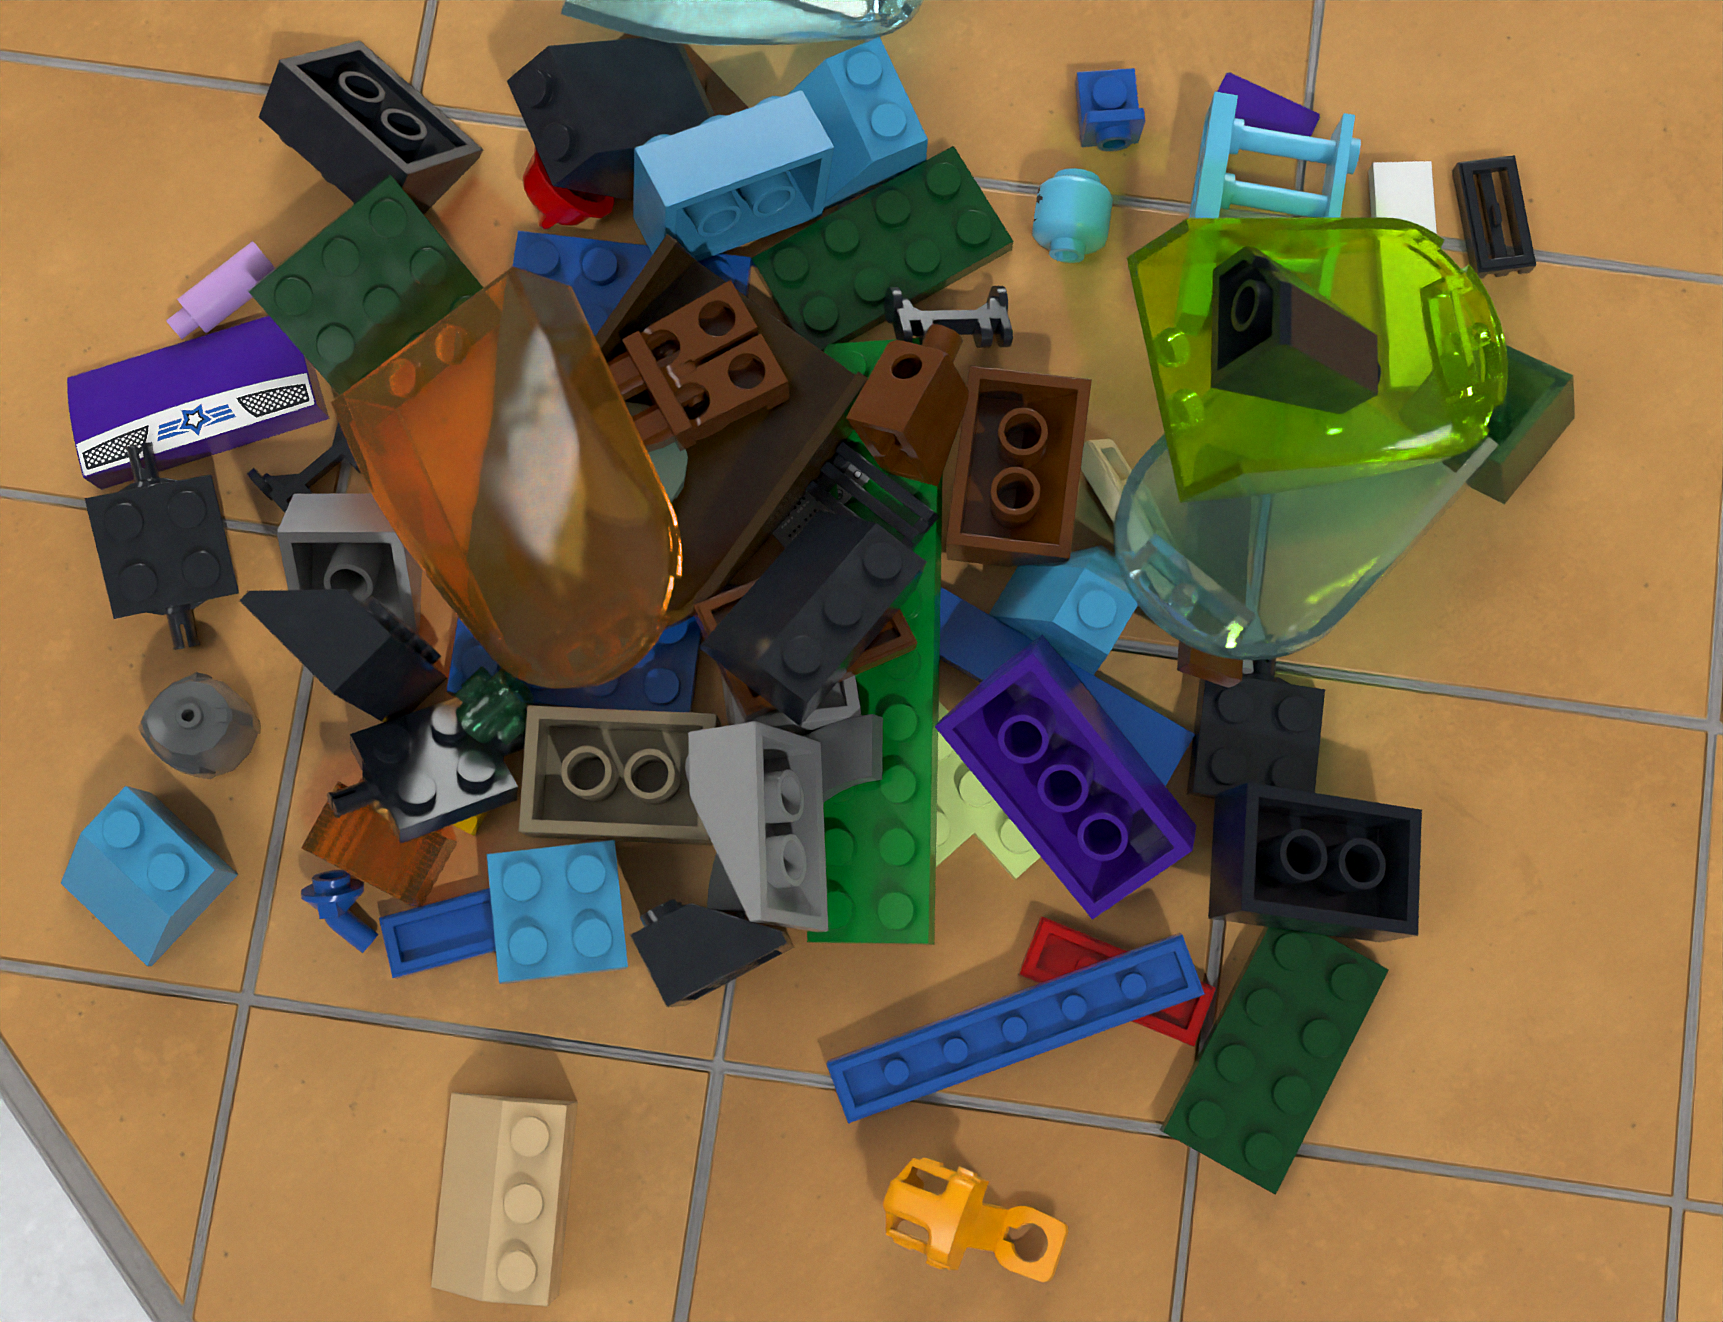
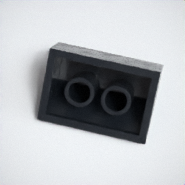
M360 40L279 60L259 114V118L279 135L282 142L297 151L321 173L327 182L336 186L354 203L385 177L391 175L423 215L467 172L483 152V149Z
M819 510L703 641L700 649L801 727L913 594L927 561L877 523Z
M676 899L669 900L640 916L644 928L630 934L666 1007L686 1006L794 948L789 936L782 931L689 903L683 905L682 902L677 903Z

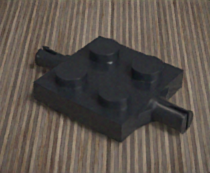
M141 443L145 468H142L137 445L125 447L128 453L135 483H131L115 493L84 498L113 618L117 619L141 613L166 615L174 650L185 648L180 624L184 625L189 647L200 645L191 609H195L209 599L239 593L212 476L210 474L184 480L160 478L152 447L153 443Z
M1271 639L1268 641V646L1254 649L1252 652L1254 671L1242 675V681L1230 688L1200 678L1187 795L1215 799V794L1247 782L1315 793L1325 689L1293 685L1279 677H1275L1278 641Z
M464 694L351 733L350 748L362 770L363 781L334 792H328L327 798L330 808L334 812V816L339 818L344 814L372 805L377 812L388 820L401 844L517 800L518 785L504 762V756L525 748L526 722L495 734L482 723L468 696Z

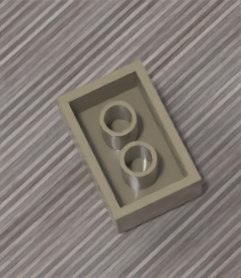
M527 706L519 832L533 838L713 845L690 798V783L686 776L685 764L689 755L688 732L721 727L717 714Z

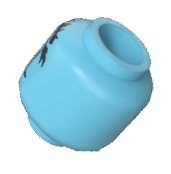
M1076 168L1063 169L1055 173L1053 178H1049L1041 184L1038 189L1032 236L1040 246L1049 250L1050 257L1057 261L1066 263L1080 262L1084 260L1086 254L1095 253L1106 244L1113 198L1108 188L1100 183L1099 176L1093 172Z

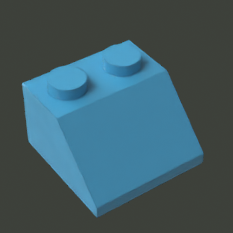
M880 37L825 59L788 93L803 91L834 146L823 211L872 191L926 161L928 138Z
M125 786L80 833L61 884L146 966H153L238 874L153 793Z

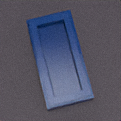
M490 888L379 918L392 978L395 979L496 952Z

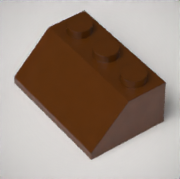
M969 366L967 381L969 397L963 414L946 538L947 560L1003 567L1066 562L1070 560L1092 379Z

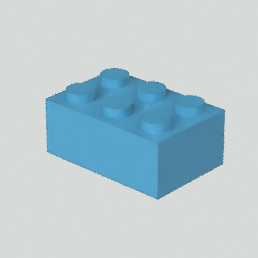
M802 90L783 97L771 96L765 98L754 107L728 116L716 115L710 117L699 126L673 135L662 134L655 136L644 145L634 148L633 218L652 254H654L668 234L678 241L696 261L706 259L822 216L834 146Z

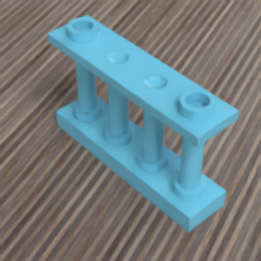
M1214 92L1204 119L1170 330L1171 335L1193 338L1202 319H1212V284L1208 283L1211 264L1220 265L1222 259L1227 260L1246 245L1258 248L1288 271L1310 274L1308 285L1328 299L1346 175L1354 173L1361 148V139L1352 138L1355 115L1343 113L1330 140L1244 126V119L1235 118L1238 95ZM1240 149L1326 164L1322 195L1235 180V174L1226 173L1229 154L1237 155ZM1230 204L1316 218L1318 223L1314 249L1310 250L1227 236V229L1217 228L1220 209L1228 210Z

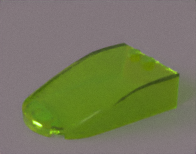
M1387 217L1186 218L1126 257L1179 503L1274 494L1367 478L1438 463L1461 454L1479 443L1490 431L1486 425L1489 422L1494 407L1504 402L1508 380V359L1504 333L1498 313L1487 289L1471 265L1461 269L1441 249L1445 240L1436 233L1411 221ZM1246 245L1258 248L1377 334L1378 362L1381 366L1378 395L1340 415L1211 388L1213 269Z

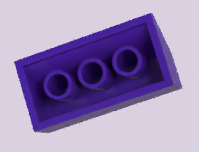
M1040 635L995 669L935 725V728L1092 920L1193 851L1197 825L1043 635Z

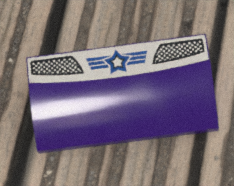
M270 316L67 378L70 420L84 479L101 490L134 480L128 453L125 449L127 446L137 445L142 468H145L141 443L152 442L158 472L330 419L315 367Z

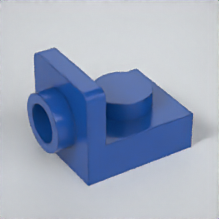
M1135 68L1077 72L1075 90L1081 147L1097 146L1101 151L1111 152L1139 143L1145 124V111L1143 108H1139Z

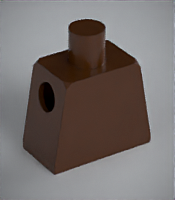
M937 324L930 325L921 345L901 340H894L888 343L847 416L848 421L883 472L937 486L941 479L969 397V391L953 363L963 339L958 333L948 327Z

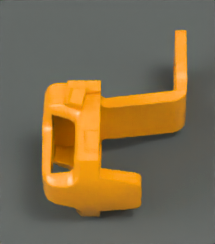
M925 1157L922 1159L912 1158L901 1173L890 1181L882 1203L886 1214V1235L893 1238L895 1243L908 1250L915 1249L927 1256L926 1264L938 1269L959 1270L964 1252L969 1247L994 1252L998 1262L1004 1268L1040 1282H1049L1054 1277L1069 1232L1065 1222L1029 1206H1016L1006 1209L982 1203L989 1183L988 1180L978 1177L977 1173L960 1166L956 1172L944 1167L941 1162ZM918 1169L947 1180L946 1190L941 1195H935L923 1190L924 1182L916 1175ZM907 1220L925 1228L929 1236L928 1242L898 1230L899 1222ZM1030 1223L1041 1227L1048 1240L1047 1251L1044 1256L1035 1262H1026L1020 1258L1015 1250L1014 1243L1006 1240L1010 1227L1020 1229Z

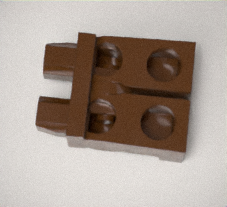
M731 280L655 322L642 333L637 331L622 339L626 352L615 357L599 369L602 380L616 405L644 390L647 391L651 398L653 406L626 420L643 454L664 448L674 442L680 451L685 450L696 444V440L713 435L730 423L764 406L769 410L790 399L788 380L762 334L758 335V327Z

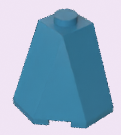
M1099 545L1070 552V560L1066 562L1018 566L989 615L1032 640L1043 635L1059 656L1094 675L1122 633L1141 601L1150 581L1141 568L1104 546Z

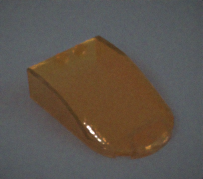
M512 266L331 402L352 455L373 498L396 535L446 603L488 655L504 670L516 678L541 687L557 689L588 688L601 685L623 675L640 662L656 644L671 617L665 613L671 598L674 578L681 579L682 544L680 530L670 499L572 286Z

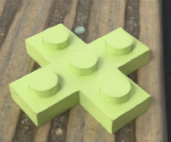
M940 701L938 722L949 712ZM938 731L936 867L974 834L1014 880L1017 879L1041 856Z

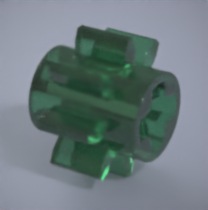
M481 666L461 684L462 688L455 693L456 697L463 702L456 709V717L465 731L477 741L489 743L498 735L501 741L508 745L526 729V708L533 703V695L525 682L511 670L500 668L491 676Z

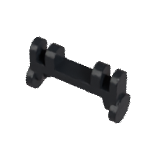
M992 286L986 303L977 310L921 311L913 307L909 299L902 298L899 287H888L884 299L885 317L889 324H893L896 340L912 343L913 336H916V338H919L921 345L928 327L932 324L948 327L959 335H973L977 348H990L993 342V334L996 336L999 347H1010L1012 345L1013 330L1008 316V295L1004 286Z
M338 397L333 402L340 412L336 415L338 425L332 447L301 473L271 476L266 473L262 476L255 468L247 473L255 485L271 501L274 500L284 512H286L293 494H314L309 488L343 459L346 458L359 474L369 467L355 451L363 443L377 458L385 453L362 427L363 422L341 397Z

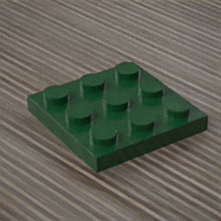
M391 175L385 177L247 290L372 433L502 326L505 318V313Z

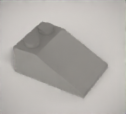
M756 721L688 732L689 755L686 759L685 770L690 783V798L749 921L813 932L828 931L821 742Z

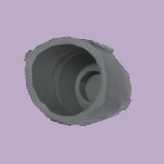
M198 672L178 680L164 689L145 711L138 727L146 743L163 762L181 773L205 779H212L215 776L234 771L251 753L257 735L261 732L260 720L255 717L248 702L223 681L214 680L211 676Z

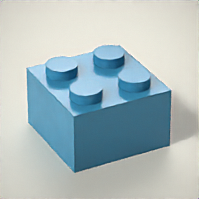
M615 840L487 854L500 984L623 970L628 967Z

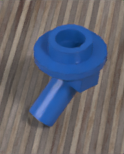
M332 870L318 873L312 877V884L301 890V899L318 910L319 919H325V922L333 931L361 953L378 936L376 931L349 911V908L364 892V882L351 878L349 871Z

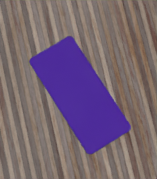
M1226 73L1217 91L1238 95L1235 118L1244 119V126L1311 137L1320 118L1319 113L1232 73Z

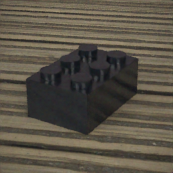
M1249 782L1215 794L1208 919L1379 943L1418 936L1422 810Z

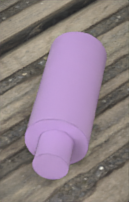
M252 241L180 296L177 300L183 308L166 320L167 323L181 339L185 338L199 326L205 333H208L253 297L247 290L275 267Z

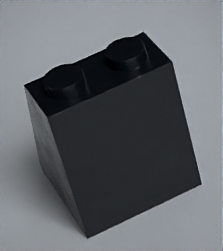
M675 35L547 46L507 80L554 187L633 201L634 148L644 145L655 136L662 134L673 135L699 126L708 118L715 116L680 37Z

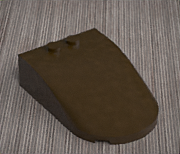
M668 234L522 438L512 455L502 482L499 513L503 514L504 535L507 549L504 550L517 579L535 602L548 613L568 625L594 634L635 637L662 632L693 617V605L717 596L790 514L807 491L805 489L812 480L815 482L822 473L820 471L827 461L830 462L836 454L835 450L842 441L845 442L854 428L848 421L847 416L868 380L860 372H857L856 375L737 290L758 327V335L762 334L788 380L790 399L769 410L764 406L730 423L715 434L696 440V444L686 449L688 464L683 489L678 497H675L672 503L665 507V511L653 519L624 524L605 521L591 513V509L584 506L580 500L578 501L570 490L564 458L568 437L579 421L600 406L615 403L602 380L599 369L615 357L626 352L622 339L637 331L642 333L655 322L726 283V281L696 261L678 241ZM646 390L625 400V402L644 404L650 407L654 405Z

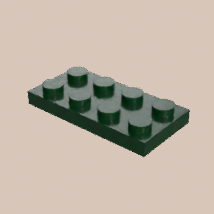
M952 146L752 257L751 260L754 270L788 326L824 352L827 344L848 343L887 321L884 299L888 287H899L902 298L909 299L913 306L1011 251L1014 241L955 147Z
M1264 927L1168 1112L1160 1131L1276 1195L1389 969L1326 935Z

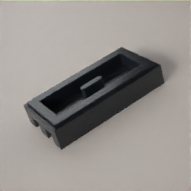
M1515 155L1458 162L1452 170L1472 280L1484 279L1488 274H1495V277L1507 276L1512 271H1518V274L1530 273L1536 267V261ZM1492 172H1499L1515 254V256L1511 257L1507 256L1501 225V211L1496 199ZM1473 175H1476L1492 259L1488 257Z
M842 441L835 450L838 453L837 457L832 463L827 461L820 470L823 475L816 483L812 480L805 490L835 514L863 520L829 494L833 486L838 484L905 536L901 542L913 551L939 516ZM850 464L920 518L912 527L846 476L844 472Z

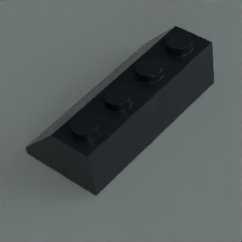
M345 589L248 591L239 600L332 694L382 722L412 713L447 678L434 665L442 657L441 654L416 630L414 631L402 619L400 620L372 595L362 603Z

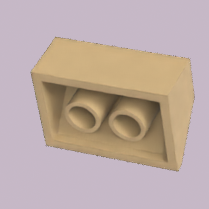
M451 1093L431 1282L432 1288L482 1302L547 1307L559 1296L578 1102Z

